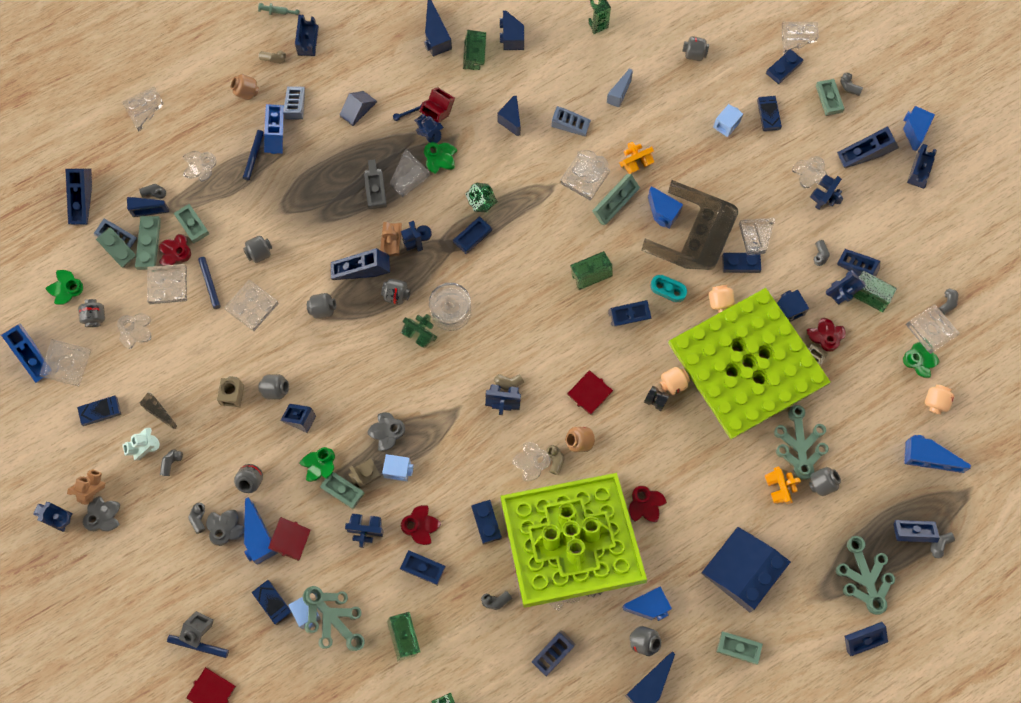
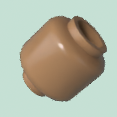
M240 74L232 79L230 88L235 96L250 100L258 94L259 87L254 78Z
M572 427L568 431L565 441L568 448L573 452H588L594 446L595 436L588 427Z

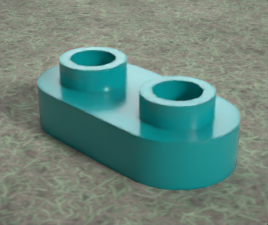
M656 275L651 281V290L659 296L673 302H682L686 298V286L664 275ZM661 284L663 288H658L656 285ZM674 292H679L680 295L676 296Z

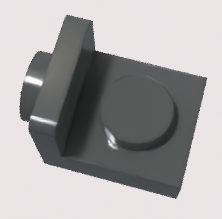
M196 611L183 623L179 640L197 648L201 637L212 627L214 620Z

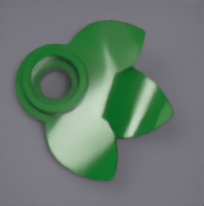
M434 142L428 143L424 148L427 168L434 174L438 172L439 168L453 170L455 162L452 155L457 152V149L449 143H441L439 145ZM430 149H435L436 153H432Z
M57 270L56 277L58 281L45 288L50 295L55 297L54 303L56 305H64L72 297L80 295L84 286L79 279L74 278L72 272Z
M925 342L913 344L911 350H908L903 357L905 366L914 368L916 373L924 378H930V368L936 367L940 362L936 354L928 351V344Z
M323 447L317 452L307 454L299 462L301 466L308 468L306 480L313 482L321 476L326 479L329 478L334 471L333 461L335 453L332 449Z

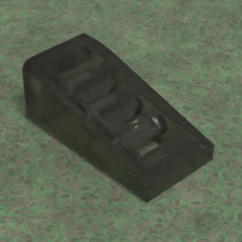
M148 392L141 400L140 405L172 429H176L175 421L154 395Z

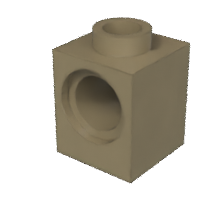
M237 377L221 378L217 397L221 406L240 408L244 384ZM230 388H235L232 394H227Z

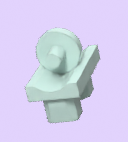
M145 428L141 433L134 434L131 437V442L123 444L125 456L133 455L134 460H140L148 452H154L159 448V440L151 435V428Z

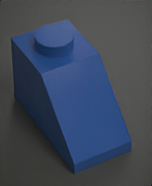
M914 106L911 112L908 111L903 119L906 122L903 130L914 151H917L922 144L935 114L917 106Z
M651 186L648 200L653 218L660 226L670 229L681 213L683 204Z
M661 586L622 606L626 612L649 620L657 618L658 621L668 617V612L672 609Z

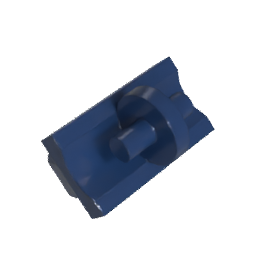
M424 114L414 120L419 127L416 129L418 135L426 137L430 143H438L441 140L440 130L444 128L441 123L435 122L431 116L426 117Z
M825 175L820 180L819 185L826 190L823 192L817 187L812 192L810 198L817 203L815 208L820 210L828 200H830L828 203L830 206L842 203V191L840 189L835 191L842 178L837 176L833 179Z
M414 220L409 222V228L401 231L406 250L416 248L418 252L422 251V241H428L432 236L430 227L421 225L416 229Z
M850 270L846 273L845 278L831 284V287L826 290V295L832 297L839 305L845 300L847 302L851 301L853 295L866 285L859 278L858 274Z
M492 384L490 389L486 390L485 406L498 409L499 415L503 416L504 410H520L521 394H519L518 387H510L508 392H501L499 385Z
M47 501L45 505L38 504L33 515L38 517V521L62 532L70 524L73 514Z
M352 513L349 523L345 524V530H347V533L360 534V536L353 535L352 541H358L359 548H364L365 543H373V537H366L367 535L383 537L384 531L382 529L381 517L370 516L369 526L362 525L363 515Z

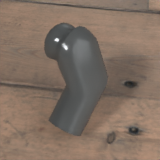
M844 73L840 79L844 90L860 96L863 87L852 83L851 73Z
M157 184L139 189L142 197L153 195L156 198L163 199L166 196V190Z
M819 240L815 243L818 253L813 260L817 266H822L827 262L830 253L824 240Z
M949 288L945 291L947 302L938 308L941 315H945L957 307L959 294L956 290Z
M173 449L162 458L160 475L170 476L172 463L182 460L183 453L181 451Z
M200 502L193 505L188 517L196 534L202 533L206 529L201 521L205 512V505Z
M949 532L940 535L938 543L932 542L930 549L933 557L942 558L944 556L945 545L955 541L953 533Z
M505 591L499 597L490 596L488 593L481 597L482 605L494 610H499L513 599L508 591Z

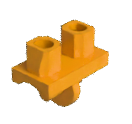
M629 142L628 149L624 151V154L626 156L631 154L632 156L619 162L621 168L625 167L627 172L632 174L640 170L636 163L639 159L644 167L653 164L654 159L651 153L654 152L652 146L638 153V150L642 149V145H635L633 142Z
M779 466L773 468V472L765 475L768 486L779 483L781 489L771 493L773 502L775 504L785 502L787 505L793 503L788 487L791 488L792 493L798 492L796 485L801 483L800 478H793L792 472L786 474L788 479L786 481L782 469Z

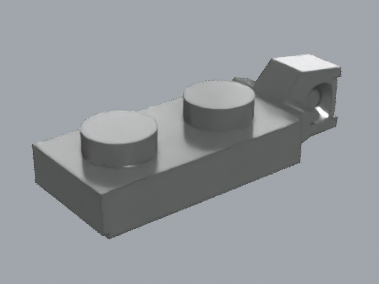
M375 159L368 160L369 170L364 173L368 208L387 207L383 173L381 169H377Z

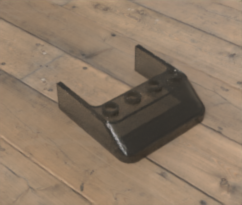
M671 180L668 193L697 204L700 207V211L681 253L646 238L642 251L686 269L711 270L717 265L738 216V208L732 203Z

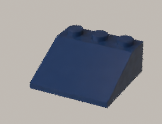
M737 527L701 574L750 613L755 610L791 561L768 544Z

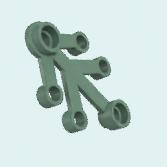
M794 405L789 410L788 416L790 420L794 421L796 440L787 433V429L783 425L775 428L774 435L777 438H781L798 452V459L789 453V448L785 444L777 447L776 454L794 466V473L798 478L807 480L814 473L813 465L821 456L828 452L829 448L825 443H819L815 448V452L808 460L806 451L819 437L826 433V427L823 424H817L813 428L811 435L805 440L802 421L805 416V409L800 405ZM795 410H799L801 415H797ZM816 428H821L822 433H818ZM777 429L783 430L784 434L780 435ZM819 447H823L825 452H820ZM779 448H784L786 453L782 454ZM805 466L808 471L803 472L801 467Z
M853 536L848 540L847 548L850 552L854 553L861 574L850 569L847 564L838 565L836 573L840 577L846 576L865 586L868 594L858 590L852 583H848L843 587V593L848 597L854 596L865 602L869 612L880 615L887 609L885 596L890 586L894 584L895 576L892 573L882 575V585L877 592L874 584L883 565L887 564L888 557L884 553L877 554L874 557L875 564L870 572L862 552L865 548V541L860 536ZM852 542L857 543V549L852 547ZM879 556L884 559L883 563L878 561ZM840 567H844L846 569L845 574L840 572ZM886 576H889L891 578L890 583L886 582ZM848 586L853 589V593L847 592ZM874 601L879 603V608L873 606Z
M310 586L303 593V601L308 606V622L305 624V631L312 634L318 630L319 624L316 622L318 608L323 614L322 637L318 642L322 649L332 646V624L346 639V645L349 650H361L365 644L363 636L352 634L338 618L349 617L351 620H356L362 614L359 607L329 608L324 601H335L336 604L341 605L347 602L348 595L343 591L323 593L319 587ZM311 593L316 596L314 601L310 599ZM339 594L343 595V602L339 601ZM352 610L357 611L356 617L352 615ZM310 623H313L315 626L313 631L309 629ZM324 638L328 640V646L323 645ZM352 639H355L357 642L355 647L351 644Z

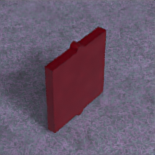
M589 370L567 395L577 403L578 407L581 406L591 415L613 390L603 382L602 378L599 379Z
M280 517L268 549L280 553L283 557L287 556L299 561L311 529L299 525L296 521L292 522Z
M205 667L198 680L193 682L194 686L186 699L193 703H229L228 699L236 686Z

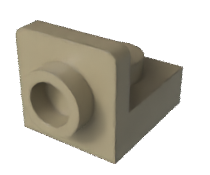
M372 459L365 461L355 468L353 466L349 467L352 472L348 474L354 485L358 483L360 488L381 477Z

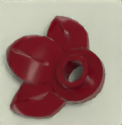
M177 234L174 240L166 239L160 243L159 249L164 255L159 260V264L172 266L177 261L186 262L190 259L191 249L187 246L188 240L184 235Z
M821 318L818 328H808L807 335L812 342L821 344L825 351L832 352L839 347L840 341L845 338L846 331L844 326L835 327L830 319Z
M638 486L632 492L633 501L629 505V514L634 522L643 516L646 520L656 523L660 515L659 507L665 505L667 501L659 491H650L646 486ZM643 493L645 499H640L638 494Z
M428 505L415 507L411 515L404 517L401 521L403 533L412 536L414 542L420 545L431 544L430 534L441 526V522L438 519L428 515ZM411 522L415 524L413 529L407 528V525Z

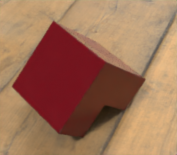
M436 87L431 90L429 99L422 102L419 112L427 117L431 116L435 122L439 123L449 117L455 97Z

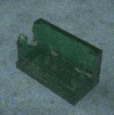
M590 0V5L594 12L593 21L589 18L588 24L592 29L593 35L609 28L611 6L607 0H598V4Z
M467 30L464 40L463 69L480 70L481 66L479 65H484L486 32Z
M604 251L570 265L572 278L576 279L578 290L613 276L612 263Z
M862 271L859 278L865 282L866 286L855 293L853 297L883 313L891 302L897 288Z
M410 612L389 617L387 624L397 661L404 660L410 656L414 657L420 653Z

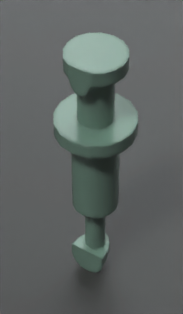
M263 3L258 5V12H261V10L269 11V15H272V13L299 15L300 13L298 9L295 11L288 10L286 7L273 6V3H270V6H266Z

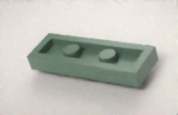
M626 174L592 210L600 224L606 225L640 189L632 174Z
M140 216L135 262L137 270H156L161 223L159 216Z

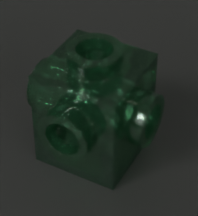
M474 183L465 193L474 212H487L498 202L493 189L487 183Z

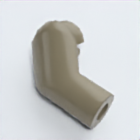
M264 51L259 53L260 60L279 64L285 62L286 53L283 51H278L277 54Z
M501 374L496 375L494 378L495 384L507 391L510 387H517L524 383L520 374L512 379Z
M550 445L547 448V453L553 463L549 472L559 475L564 462V456L557 446Z

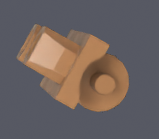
M383 222L380 250L389 256H399L402 223Z
M94 469L89 470L87 477L80 476L76 479L75 484L68 488L67 494L76 495L77 502L83 505L91 503L94 495L105 488L106 483L100 481L102 473Z

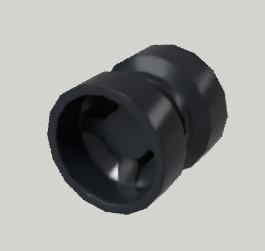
M652 386L644 403L647 405L652 404L661 412L670 394L662 393L657 387Z

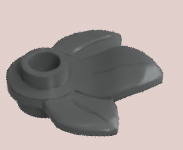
M383 412L378 414V423L371 425L367 433L370 437L379 440V451H386L391 449L395 445L396 440L404 435L405 425L401 420L395 419L392 414ZM397 425V430L393 432V427Z
M101 496L94 498L87 506L88 514L83 518L85 529L88 531H98L99 529L111 531L117 528L120 524L114 517L120 509V503L116 501L104 502ZM95 518H96V521H95V522L90 523V521H91L92 519H95Z
M228 510L222 513L221 516L212 512L208 516L206 526L210 531V541L214 545H225L229 540H236L243 535L244 526L237 524L238 514L236 510ZM219 533H223L220 537L216 536Z

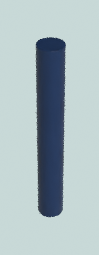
M257 130L244 171V180H250L264 134L262 130Z
M200 257L198 261L213 309H218L221 306L206 258Z
M171 634L167 638V643L227 658L229 654L227 649L201 642L195 648L179 640L178 636Z

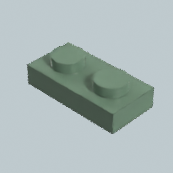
M830 79L817 82L816 89L825 115L843 113L845 108L835 80Z
M190 204L174 213L193 243L209 235L208 230Z
M111 227L96 239L122 268L136 257V254Z
M334 472L320 486L322 490L351 509L356 507L365 494L364 491Z
M722 631L716 652L758 665L763 644Z

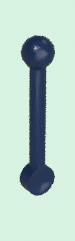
M421 105L401 114L395 113L393 120L399 121L400 117L420 110Z

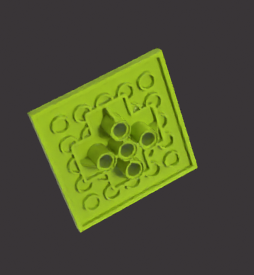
M767 288L758 291L668 342L731 440L831 383ZM732 347L739 348L741 352L734 351ZM759 354L766 355L767 359L761 358ZM743 363H749L751 368L745 367ZM726 372H733L735 377L728 376ZM753 379H759L762 382V384L755 383Z
M617 473L500 496L524 608L647 583V577Z

